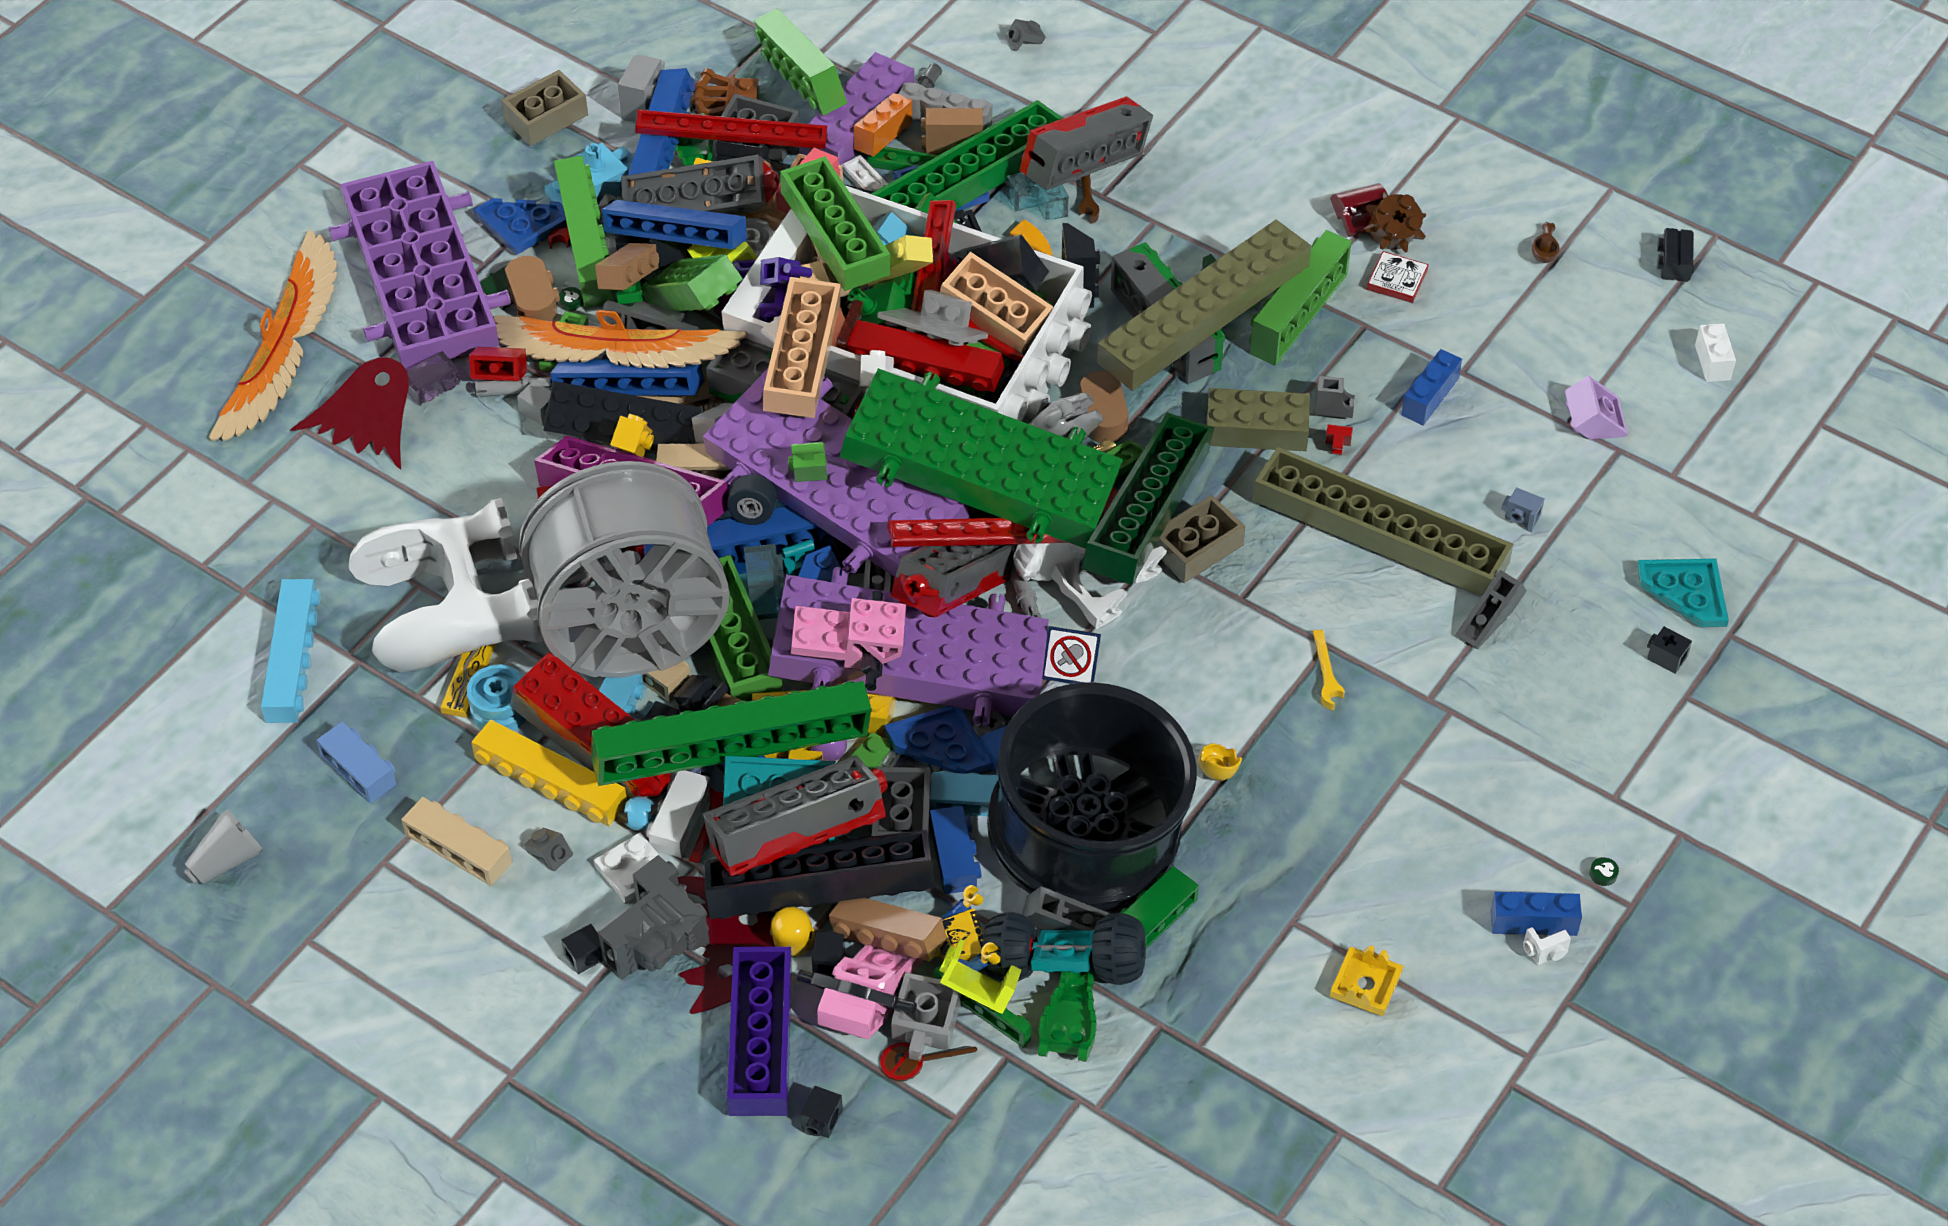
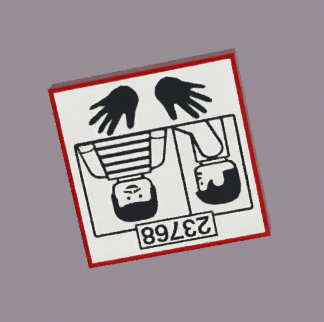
M1382 251L1367 283V290L1413 303L1426 276L1429 264Z

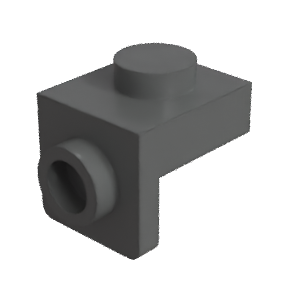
M1015 19L1005 38L1012 49L1018 51L1024 41L1042 44L1046 36L1037 22Z
M544 827L534 832L531 838L524 844L528 853L544 858L550 870L556 871L573 856V852L562 833Z

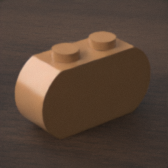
M521 256L509 262L505 268L507 287L517 316L552 321L557 314L556 302H560L557 287L552 288L551 284H554L551 270H546L543 260L534 256Z
M1094 371L1085 375L1080 381V393H1088L1095 401L1088 408L1089 413L1096 409V411L1102 414L1104 419L1088 437L1098 443H1101L1104 439H1110L1113 442L1120 441L1128 432L1129 418L1121 382L1107 371Z

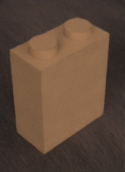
M926 108V118H921V132H926V135L921 136V148L926 149L928 154L941 155L983 131V108Z

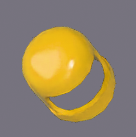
M785 907L774 915L771 922V933L776 947H791L792 956H799L812 949L815 942V931L805 911L797 907Z

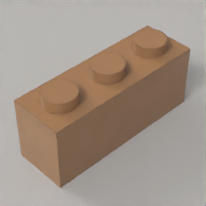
M629 243L597 263L595 268L598 289L625 290L656 270L659 264L656 244Z

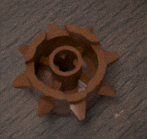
M1384 192L1383 200L1378 206L1367 205L1365 208L1371 215V220L1365 231L1370 232L1376 243L1380 242V249L1382 250L1388 247L1390 250L1402 249L1406 253L1412 239L1424 240L1426 237L1420 229L1426 213H1422L1414 197L1408 194L1389 196L1387 192Z

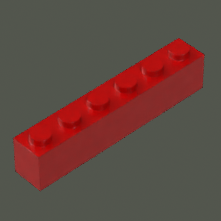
M857 320L847 343L848 351L861 356L870 355L871 350L886 351L885 356L894 358L893 368L923 376L928 372H932L931 380L934 374H937L940 380L948 381L957 386H970L978 391L987 390L995 392L1004 369L1002 353L965 344L963 346L949 344L947 340L933 339L926 335Z

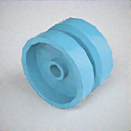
M502 664L490 665L478 670L470 678L467 685V697L471 717L476 726L481 730L490 719L513 731L526 722L523 716L510 707L513 686L523 677L513 667Z

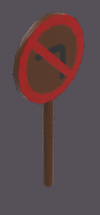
M898 1042L884 1050L880 1058V1067L889 1079L907 1081L920 1073L924 1061L974 1053L978 1049L977 1047H969L924 1055L921 1061L909 1059L910 1043Z

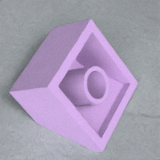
M1591 376L1585 377L1565 390L1566 406L1572 418L1571 426L1576 433H1581L1588 439L1618 438L1628 435L1619 397Z

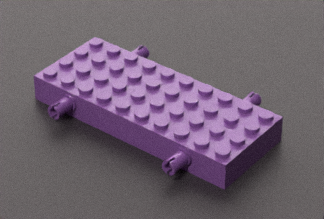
M434 161L340 184L349 222L328 227L332 242L352 236L357 239L385 318L383 323L363 327L367 343L388 336L390 339L392 338L400 363L406 371L470 354L478 346H499L497 328L490 310L511 305L507 289L489 295L483 293L453 214V210L473 206L470 192L466 191L465 193L453 196L446 195Z
M767 368L703 436L706 453L732 469L727 477L723 479L727 482L728 490L736 479L748 474L759 475L769 480L776 489L777 500L853 549L852 553L842 561L843 566L848 571L850 570L851 573H856L859 567L869 559L896 577L901 557L924 547H892L887 528L889 520L968 519L974 513L973 507L896 478H894L893 484L890 487H884L887 481L885 478L881 486L876 481V477L879 474L878 471L840 458L844 438L853 419L821 400L833 388V384L828 378L822 383L815 418L763 411V389L768 372ZM823 442L827 457V480L796 482L794 472H789L788 456H793L791 444Z
M840 567L834 568L831 582L786 575L768 676L813 683L812 690L820 686L841 685L847 681H864L865 684L866 675L862 670L845 668L844 660L791 654L795 606L850 612L852 598L872 600V592L876 590L847 585L849 571L846 568H843L841 576L839 575ZM881 591L883 593V602L899 603V600L890 596L891 592ZM997 593L989 596L988 609L962 604L934 618L925 616L917 608L906 606L902 654L900 657L883 664L882 676L877 678V688L874 691H868L866 688V691L868 693L975 710L973 722L976 725H979L980 717H983L982 726H987L990 723L991 711L1013 717L1021 707L1041 693L1049 619L1004 612L1005 597L999 594V601L996 602Z

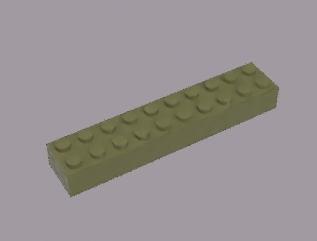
M1275 219L1098 342L1097 364L1133 391L1309 267L1312 245Z
M1279 447L1276 448L1255 480L1254 502L1479 596L1484 594L1499 570L1505 572L1510 563L1513 543Z

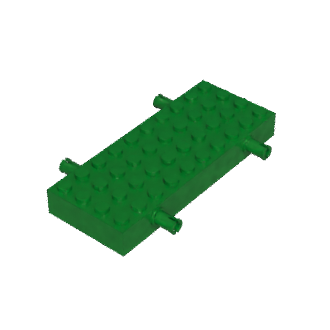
M877 369L845 435L840 458L878 471L879 474L876 477V481L881 486L885 478L887 481L884 487H890L893 484L894 478L1028 527L1030 529L1027 532V538L1031 542L1035 534L1037 537L1034 543L1042 542L1044 534L1086 549L1087 542L1099 524L1123 459L1082 444L1086 437V432L1081 428L1079 434L1076 435L1077 426L1072 427L1068 438L936 390L940 383V378L937 374H934L933 379L930 380L932 372L926 373L920 384L885 370Z

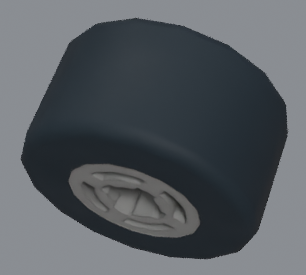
M750 474L741 476L733 482L727 500L728 511L733 518L746 525L765 523L773 514L777 492L773 484L764 477Z

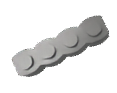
M904 83L899 92L903 97L912 100V120L926 118V108H983V130L992 126V104L986 100L970 99L965 95L957 93L948 94L941 89L925 88L917 83Z

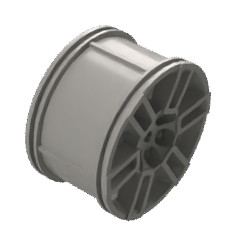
M635 461L612 462L592 466L564 478L549 488L534 503L523 521L519 537V550L527 577L536 589L538 597L537 617L542 637L550 652L576 672L592 677L620 678L638 674L644 675L657 670H666L689 658V655L704 645L718 629L727 613L730 594L728 582L722 564L713 552L707 534V520L701 500L691 484L674 471L655 464ZM655 544L642 560L635 551L622 553L620 548L628 546ZM605 555L611 563H600L598 558ZM582 566L591 575L595 583L591 587L561 588L567 578Z

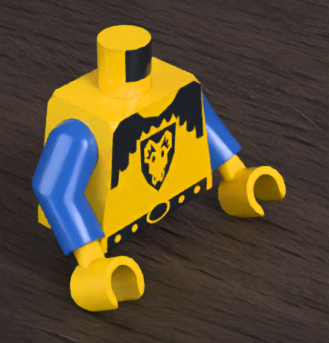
M974 885L967 886L963 892L964 899H961L942 917L947 939L934 957L939 958L940 964L943 963L950 945L956 947L959 940L962 939L965 943L958 962L979 971L985 969L988 962L994 965L998 964L1000 956L996 953L989 955V952L999 950L994 943L989 942L983 946V933L975 908L971 909L972 904L979 906L983 903V896L980 894L974 896L979 890Z

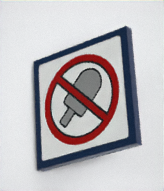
M1048 626L1042 679L1072 684L1094 682L1101 634Z

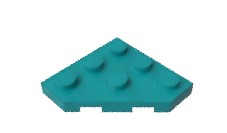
M1716 558L1638 560L1637 571L1641 588L1699 627H1727L1729 618Z

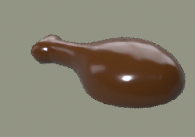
M1545 222L1542 225L1543 234L1536 237L1532 242L1533 256L1541 263H1548L1554 260L1560 250L1559 243L1552 236L1553 231L1556 229L1555 224Z

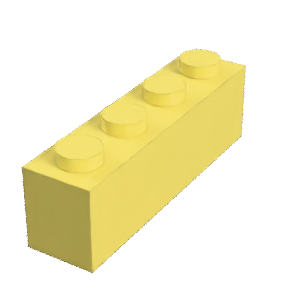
M905 235L885 245L890 253V276L867 284L873 287L875 284L911 272L913 273L933 263L932 238Z

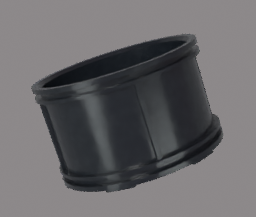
M1083 682L1059 686L1039 694L1017 711L1003 734L997 764L998 780L991 794L987 814L989 842L1004 873L1018 887L1029 894L1040 887H1044L1105 912L1134 903L1141 891L1144 889L1148 890L1156 883V878L1162 872L1166 873L1172 868L1178 852L1183 819L1189 810L1197 780L1195 755L1187 735L1179 723L1163 707L1146 696L1121 686ZM1067 755L1077 756L1081 779L1072 775ZM1092 755L1115 761L1129 769L1110 781L1103 773H1095ZM1053 758L1059 781L1058 788L1053 789L1021 776V773L1037 762ZM1142 781L1148 784L1128 796L1124 795L1125 792ZM1157 799L1161 800L1166 814V819L1156 827L1129 817L1130 814Z

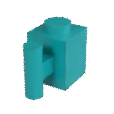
M812 539L781 549L782 552H779L780 568L785 578L786 575H799L806 555L812 553V550L815 549Z

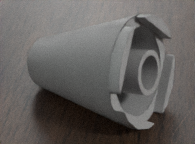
M227 809L220 815L185 862L188 869L184 872L194 884L198 881L205 884L259 855L264 849Z

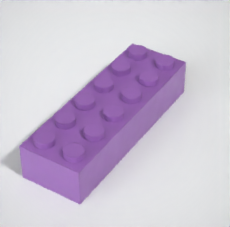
M875 52L842 87L847 104L824 116L819 112L809 123L827 126L826 149L819 150L838 157L839 165L851 160L858 152V150L854 149V125L892 93L899 94L904 83H915L914 68ZM799 147V154L807 156L813 148Z

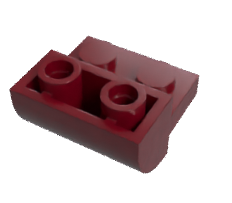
M1380 183L1333 194L1330 197L1337 219H1342L1348 237L1366 233L1365 228L1371 220V215L1365 209L1366 206H1378L1383 200V193L1387 192Z

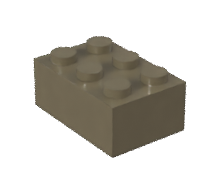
M560 70L501 100L504 121L530 146L588 116L586 94Z
M1211 494L1171 519L1154 549L1162 546L1167 550L1160 561L1183 583H1186L1244 546L1245 525Z

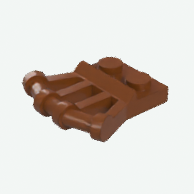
M705 68L701 73L700 80L695 83L694 95L691 99V103L697 111L696 115L705 113L708 116L721 117L734 94L757 99L759 79L735 78V75L728 78L715 74L709 68ZM711 83L718 86H707V84Z

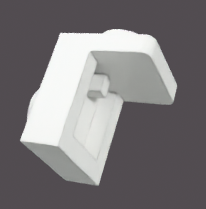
M1531 927L1526 930L1523 947L1529 957L1532 956L1536 964L1540 965L1550 960L1557 961L1563 958L1568 952L1571 938L1567 931L1563 930L1540 939L1534 928Z

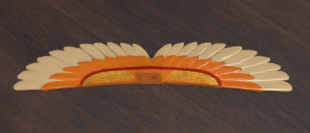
M309 230L306 233L300 250L297 251L294 265L275 317L273 319L271 309L267 308L260 321L263 342L249 368L238 383L236 390L220 412L219 419L209 435L210 441H215L221 436L222 441H226L232 438L235 433L239 437L245 432L247 427L249 430H252L259 419L260 422H264L269 411L275 410L278 396L280 399L284 398L287 388H290L292 384V378L296 377V367H300V357H303V349L294 338L305 336L316 329V325L322 319L321 315L327 310L326 305L330 302L331 294L335 288L332 283L337 277V272H335L337 261L334 260L335 252L334 250L330 251V243L328 241L325 243V238L321 234L316 238L313 231ZM268 317V326L265 330V322Z
M604 310L596 312L602 327L557 321L551 322L524 316L495 315L493 318L501 345L507 346V348H525L526 356L531 355L533 359L556 360L557 362L569 360L570 363L580 360L582 363L587 362L606 351L608 359L615 365H618L619 362L621 365L629 367L630 362L637 368H642V365L647 368H655V366L658 368H669L668 364L685 367V364L698 365L701 364L700 360L716 359L715 355L727 354L729 352L728 349L736 348L741 344L738 340L747 337L745 331H722L720 329L683 331L681 329H625L618 313ZM604 316L612 317L617 324L607 323L604 320Z

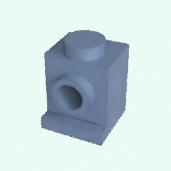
M1516 487L1512 495H1507L1502 504V510L1506 511L1505 518L1527 526V531L1532 532L1541 517L1545 498Z

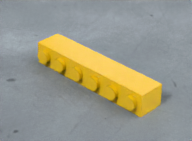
M491 719L471 742L474 758L482 765L488 764L497 769L502 775L506 777L511 776L519 780L525 787L534 788L542 792L548 799H556L565 804L570 810L579 811L587 815L595 823L600 822L609 827L625 807L627 802L625 787L617 783L598 786L595 772Z

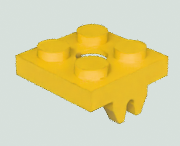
M1372 945L1365 948L1364 951L1350 946L1331 988L1329 997L1384 1017L1404 966L1390 961L1389 955L1383 949L1380 954H1377ZM1362 977H1369L1374 981L1375 986L1370 990H1364L1359 987L1358 980Z

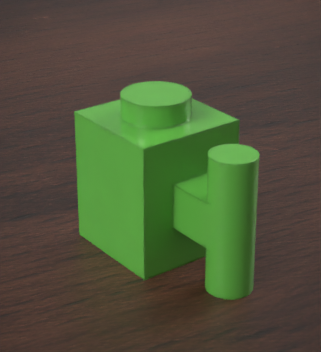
M823 442L791 444L793 456H788L789 472H794L796 482L827 480L825 444Z

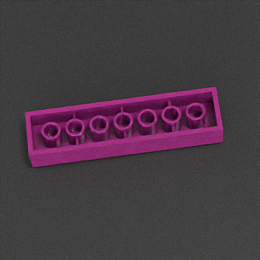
M565 436L534 459L537 478L541 487L554 486L559 481L576 472L605 463L635 461L655 464L674 471L691 484L701 500L706 515L707 527L728 510L727 500L729 493L727 482L724 480L574 437Z

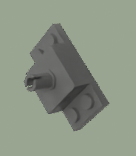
M609 300L604 303L603 310L618 313L625 329L699 330V327L683 323L684 313L645 301L636 302L631 307ZM604 316V320L607 323L617 324L612 317Z

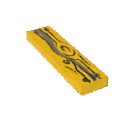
M497 643L481 646L477 650L462 654L440 707L441 713L464 718L468 717L470 705L467 697V685L470 678L478 670L489 665Z

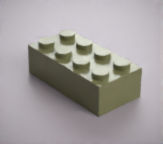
M1209 388L1206 425L1214 427L1211 446L1276 450L1279 447L1289 451L1307 452L1310 394Z

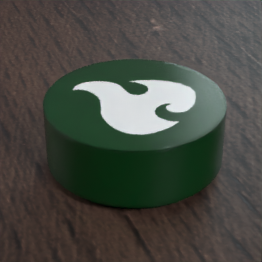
M567 287L559 292V305L562 309L572 311L582 306V292L578 288Z
M1606 857L1595 859L1590 868L1591 879L1601 886H1609L1615 883L1619 873L1617 863Z

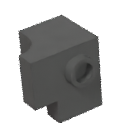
M1319 375L1315 415L1353 418L1355 395L1349 394L1344 389V378Z

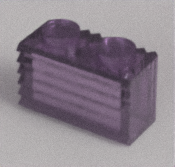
M443 351L406 370L409 377L408 394L420 406L422 403L432 401L444 391L454 389L461 382L458 367L455 366Z

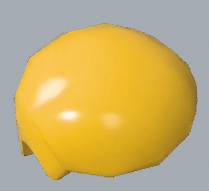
M1215 743L1204 746L1198 756V764L1202 772L1210 779L1218 781L1232 778L1238 771L1242 761L1241 757L1237 758L1234 748L1227 749L1223 745Z

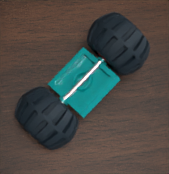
M1004 912L988 920L983 935V946L991 942L999 948L997 951L989 952V955L996 953L1000 956L998 964L994 965L988 962V965L985 967L986 972L993 978L1002 981L1011 965L1021 969L1018 981L1028 978L1033 971H1043L1046 973L1054 971L1089 972L1093 959L1094 971L1100 979L1107 983L1123 985L1140 978L1145 966L1146 938L1144 927L1140 920L1123 913H1115L1103 917L1096 923L1094 930H1041L1037 941L1036 929L1030 918L1015 912Z

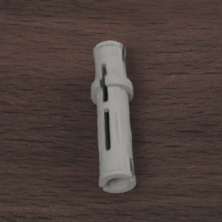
M523 376V379L519 381H476V395L480 397L520 394L533 381L551 391L552 378L551 376L540 378Z
M1013 564L1010 575L1017 593L1016 601L1018 606L1022 608L1023 615L1031 616L1033 614L1034 617L1041 618V613L1036 604V593L1031 589L1029 581L1024 580L1020 576L1015 564Z

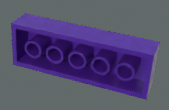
M733 947L727 1083L729 1116H788L792 992L791 947Z

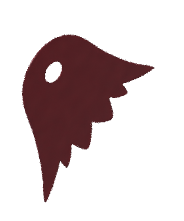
M387 357L375 358L365 362L352 373L326 402L290 429V431L303 430L322 424L317 434H322L335 427L332 438L333 445L339 444L353 435L354 448L359 454L373 441L376 454L380 455L383 447H385L393 463L401 470V429L409 389V377L406 369L399 361ZM385 372L390 377L389 382L383 386L377 385L375 377L379 373Z

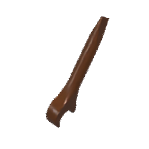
M1089 174L1081 177L1082 201L1078 206V215L1090 214L1089 223L1092 224L1099 219L1100 209L1092 197Z

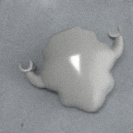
M1082 392L1067 398L1057 399L1028 424L1068 438L1071 428L1077 426L1076 435L1079 434L1082 428L1086 432V439L1104 419L1102 414L1096 411V409L1089 413L1088 408L1095 401L1088 393Z

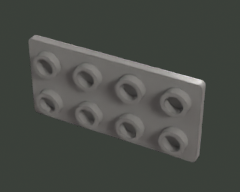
M925 290L921 312L902 308L878 312L877 318L886 320L887 325H903L907 327V331L921 333L922 331L927 333V337L933 339L945 338L948 339L949 344L963 346L964 342L978 343V340L987 339L988 337L987 332L968 327L972 302L934 290Z

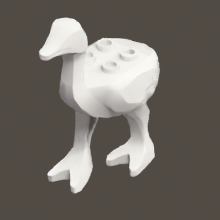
M1071 543L1018 544L1013 559L1017 572L1024 580L1049 581L1053 579L1059 584L1061 592L1076 602L1087 621L1096 629L1121 615L1123 611L1117 606L1127 595L1124 589L1112 591L1102 597H1092L1083 587L1079 576V562L1085 556L1086 549ZM1162 546L1153 549L1134 582L1147 581L1161 573L1162 568L1158 565V562L1164 557L1167 550Z

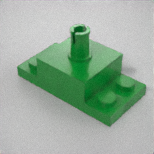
M911 272L875 284L872 289L863 292L858 287L853 288L847 297L848 301L853 303L848 323L850 333L853 331L854 324H856L855 322L859 318L861 321L905 331L906 326L887 325L886 320L877 318L878 312L902 308L910 309L917 277Z

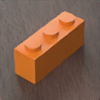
M892 93L854 125V149L873 157L912 124V100L900 94Z

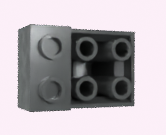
M659 855L632 875L637 903L598 932L603 962L621 980L630 973L633 974L639 965L651 972L656 969L660 970L673 955L679 956L686 949L693 951L710 944L706 910L700 903H694L688 898L687 892L678 883L677 875L679 873L675 865L670 861L666 862Z

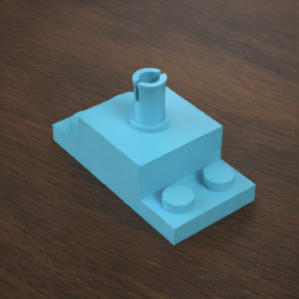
M591 143V148L587 145L584 152L576 155H583L584 165H590L597 204L601 202L605 194L615 197L622 194L621 176L629 174L634 158L624 146L611 152L603 143ZM558 180L544 186L545 194L552 201L563 204Z

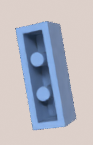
M343 721L316 740L321 757L370 804L397 785L394 776L396 770L391 762L387 759L382 760L375 747L370 743L367 745L362 741L359 732L353 727L350 729Z

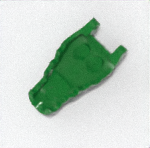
M679 137V143L676 144L674 153L683 166L694 165L696 158L712 162L714 140Z
M1062 971L1059 986L1051 994L1049 1005L1045 1006L1040 1018L1038 1033L1039 1056L1047 1057L1050 1051L1078 1055V1061H1087L1095 1042L1097 1026L1092 993L1094 984L1093 972L1072 973L1070 971Z

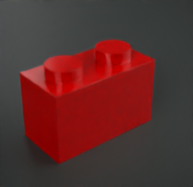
M478 346L469 355L470 379L519 381L527 373L525 348Z

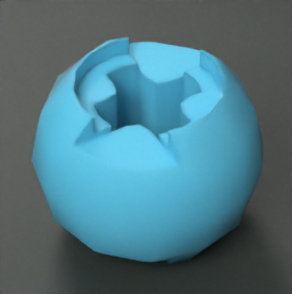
M642 796L633 797L627 801L624 808V813H628V823L626 825L637 831L647 830L649 823L655 820V815H652L651 812L653 802Z

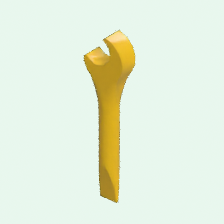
M1323 629L1313 630L1323 674L1321 703L1325 708L1334 710L1335 703L1331 701V698L1340 697L1343 699L1345 690L1334 677Z

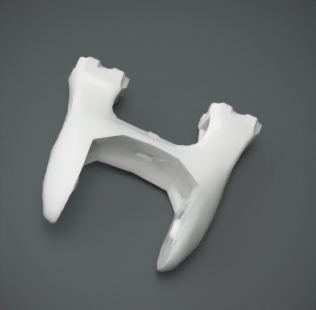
M501 498L491 500L483 509L470 516L450 519L431 518L382 527L363 536L353 548L349 559V570L356 579L369 585L390 586L409 580L419 574L428 573L441 576L449 591L446 598L439 605L421 607L401 615L382 628L374 638L372 652L379 663L400 673L419 671L460 654L477 650L485 645L511 640H525L535 643L544 641L537 617L538 600L536 599L532 582L529 579L521 580L514 588L500 594L484 593L474 566L475 563L487 559H504L506 561L517 559L510 521Z

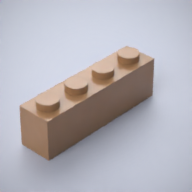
M867 898L839 901L829 914L833 931L838 934H844L845 939L926 961H931L947 939L942 918Z

